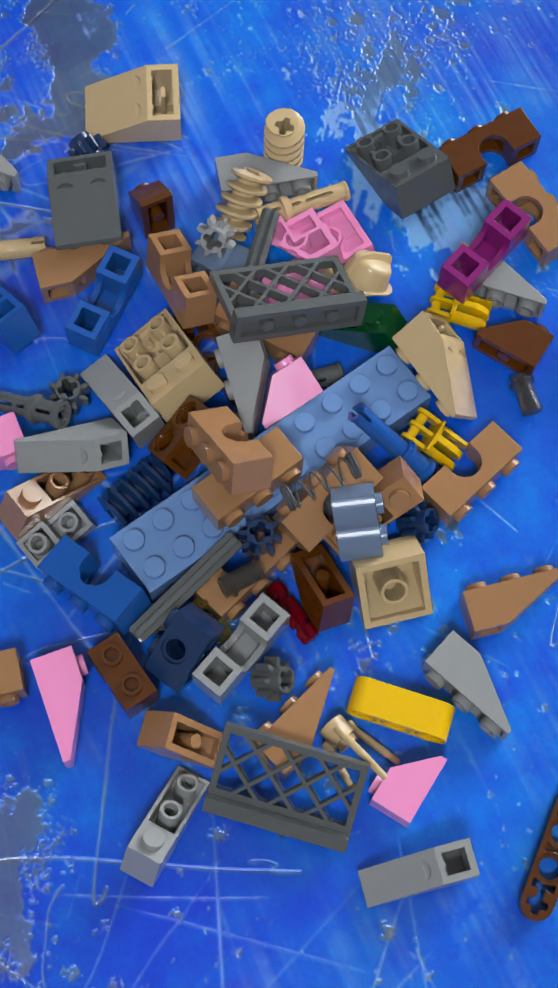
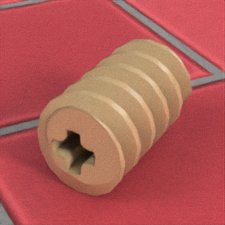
M280 108L268 114L265 119L263 155L265 158L298 167L302 165L305 123L298 112L289 108Z
M242 167V169L232 168L231 172L238 179L237 181L226 180V184L232 189V193L221 192L220 195L227 201V204H216L215 207L222 213V216L215 217L216 220H223L226 216L229 217L228 223L231 228L238 229L231 238L238 241H246L247 236L244 232H249L252 228L249 220H254L257 217V212L254 208H260L263 203L259 196H265L268 192L264 184H270L273 180L267 174L250 167Z

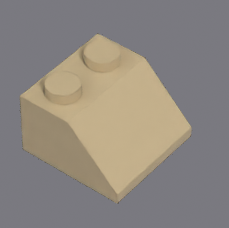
M403 536L388 540L389 545H382L383 557L348 561L351 582L365 630L433 614L425 552L415 536Z

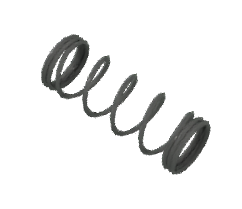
M348 452L345 454V459L343 457L338 458L337 464L340 477L331 466L324 464L323 475L326 485L317 474L312 471L309 472L308 480L312 494L299 479H295L294 490L297 501L287 485L280 486V492L290 511L294 512L296 510L295 504L301 508L296 481L302 485L312 500H316L311 482V474L318 479L328 493L331 492L325 467H328L340 483L345 486L340 459L347 464L355 480L362 478V472L352 453Z

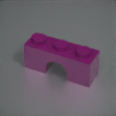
M505 198L484 220L483 226L474 241L468 247L462 243L441 266L437 285L461 304H464L525 238L532 218Z

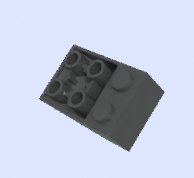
M398 119L385 123L381 128L360 137L356 142L345 147L348 156L383 203L402 219L456 189L450 157Z
M112 150L47 160V181L56 250L77 249L81 246L110 244L115 241H121L119 186Z

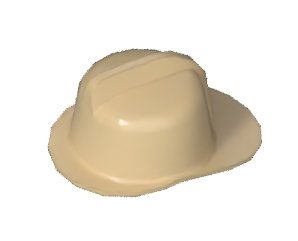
M358 250L353 253L345 264H342L356 292L363 291L366 297L389 296L392 293V286L389 283L392 274V256L389 253ZM332 268L322 271V274L329 277L334 276ZM332 289V291H334V292H336V293H338V294H344V293H341V292H339V291H337V290Z

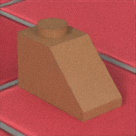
M146 710L136 746L163 757L214 769L223 733L176 712Z

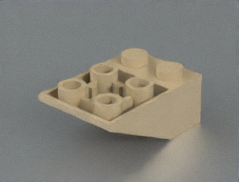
M178 64L144 65L85 86V130L92 137L99 133L106 143L182 140Z
M166 308L114 349L151 406L166 422L169 421L189 395L203 404L225 387L214 369Z
M421 311L392 337L398 346L395 349L396 353L406 364L409 365L411 363L418 372L415 375L417 381L427 391L431 389L438 398L435 402L437 407L445 416L474 421L477 418L464 342L445 318Z

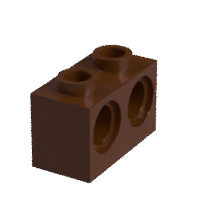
M191 395L186 398L147 446L150 452L185 480L201 462L193 450L187 447L184 440V428L188 423V412L209 409Z
M118 632L87 651L91 663L129 719L159 700L157 689Z

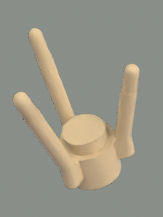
M341 714L330 720L320 731V734L326 740L321 745L325 750L337 753L336 750L339 749L343 753L351 748L363 761L369 762L370 768L383 780L387 778V773L356 742L358 738L395 765L400 764L398 757L359 729L352 720L347 721ZM346 768L338 770L346 787L352 785L353 782Z

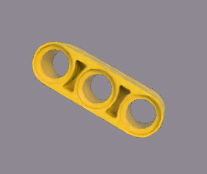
M364 676L356 677L346 707V713L353 717L438 744H445L447 742L456 707L447 702Z

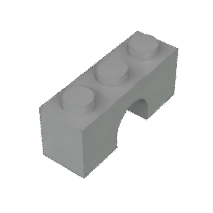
M262 592L241 616L239 624L230 638L219 649L215 646L192 673L193 683L221 706L255 664L258 663L287 629L290 622V614Z

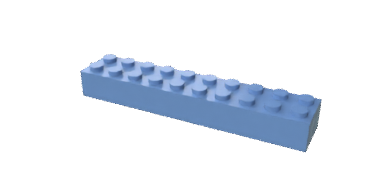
M388 346L252 440H259L272 429L278 427L304 458L302 475L299 477V480L302 482L310 471L316 470L318 472L327 463L325 460L327 455L338 446L348 445L357 447L364 456L379 446L358 426L348 420L349 412H353L356 416L358 415L352 409L356 404L360 402L366 404L374 414L397 433L409 425L408 423L411 419H416L419 407L428 410L431 395L421 386L393 349ZM207 470L111 536L109 539L112 549L137 584L143 588L153 604L226 533L231 532L238 538L239 530L247 531L245 518L248 517L254 521L259 519L261 514H264L271 519L278 512L276 507L284 499L280 489L277 488L273 491V497L261 507L254 505L247 510L245 517L232 528L225 526L218 531L192 497V487L211 474L210 470ZM296 481V487L298 492L302 488V486L299 482ZM293 483V484H291V485L288 486V487H289V489L291 490V492H292V494H293V496H294V495H295V490H294V483Z

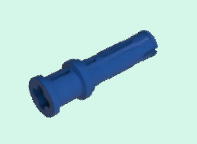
M363 402L356 404L352 408L358 415L356 416L353 412H349L348 420L358 426L390 454L391 461L401 456L420 478L421 483L431 477L436 468V461L430 456H424L417 450V444L414 441L402 439Z

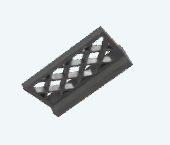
M337 255L210 271L209 280L230 323L229 335L233 344L362 325L368 300L363 291L356 292ZM332 268L334 276L329 277L318 272V270ZM297 273L304 276V278L300 282L286 276V274ZM265 277L272 280V282L268 286L254 279ZM310 280H313L326 287L321 291L307 284ZM233 281L240 284V286L235 290L223 285L222 282ZM281 284L294 291L289 295L277 290L276 287ZM249 288L262 295L259 299L244 294V292ZM334 289L344 294L331 295L329 292ZM302 293L312 298L298 299L297 297ZM269 297L279 301L277 303H265ZM239 302L248 307L234 308V304Z
M227 721L201 811L345 853L370 763ZM231 734L246 738L252 750L236 758L229 746ZM275 746L282 748L288 760L272 768L262 751ZM225 755H227L230 761L223 764ZM256 755L265 772L249 780L240 763ZM307 757L316 758L324 770L307 778L298 762ZM328 762H329V763H333V764H335V765H333V766L330 767L329 764H328ZM292 765L301 782L285 790L276 773ZM231 767L235 768L243 782L234 788L218 784L220 774ZM344 767L360 771L358 781L345 789L342 788L334 772ZM328 776L337 793L320 800L311 784ZM268 777L279 793L269 799L260 797L253 786ZM303 788L307 790L314 802L313 805L305 809L295 807L289 798L290 795ZM354 792L351 802L347 795ZM342 799L349 811L346 822L331 818L325 806Z

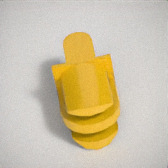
M437 283L434 285L435 295L430 297L431 307L427 308L425 312L443 317L449 324L453 323L475 331L486 327V322L489 320L490 311L494 305L493 301L471 295L464 304H461L439 287ZM440 308L448 310L450 313L442 311Z
M419 407L417 409L418 416L415 420H410L408 423L410 428L407 432H402L401 438L414 441L417 444V450L423 451L440 465H446L452 471L456 465L451 459L460 460L463 453L459 448L467 449L469 443L445 426L446 421H441L426 409ZM426 420L431 423L428 429L423 426ZM418 433L423 435L421 441L415 438Z

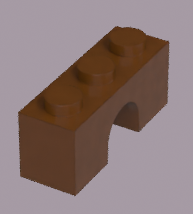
M520 107L512 112L505 111L499 114L494 121L486 125H476L467 134L457 139H448L439 147V150L450 157L456 187L453 190L456 194L483 180L487 163L481 156L482 154L487 152L499 154L510 167L536 153L541 135Z

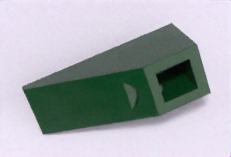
M367 302L362 325L320 331L319 336L370 352H381L390 346L396 353L395 349L398 346L392 337L408 323L395 304Z

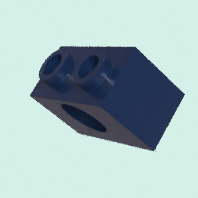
M192 602L180 610L174 608L163 623L167 628L162 636H157L147 649V653L150 656L143 666L176 693L193 681L192 673L209 655L226 628ZM178 640L184 644L185 650L179 646Z

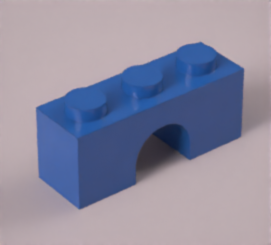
M111 244L95 271L96 283L87 302L81 299L78 301L64 326L70 345L98 357L143 276L141 257Z
M66 535L60 539L37 566L45 577L42 583L50 591L58 596L61 592L70 597L68 602L83 614L87 610L96 615L93 619L108 632H111L114 628L125 636L129 631V627L151 604L143 588L117 570L103 584L89 585L92 576L100 566L89 551Z

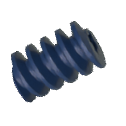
M153 454L147 456L148 464L144 462L137 464L138 474L132 470L126 473L128 483L118 479L115 482L117 491L111 488L104 490L106 500L99 496L97 497L99 503L111 518L124 527L129 525L128 515L136 519L140 517L137 509L139 506L147 511L151 510L148 501L150 497L158 502L162 501L159 493L160 489L169 494L173 492L169 483L173 480L172 475L166 466Z

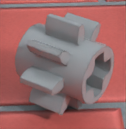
M211 214L207 218L208 225L200 223L197 226V231L202 233V235L196 240L195 244L202 245L205 249V256H208L210 253H217L218 257L222 258L226 254L225 247L233 250L237 243L231 237L235 235L238 229L231 228L228 223L229 217L226 216L223 220H216L214 214ZM214 231L220 234L218 237L219 241L214 239Z

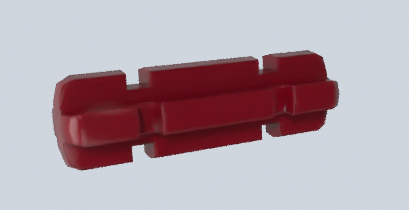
M281 581L270 585L266 589V595L290 614L289 626L292 630L296 629V636L302 644L306 645L316 639L319 633L312 622L308 623V616L293 596H288V589Z

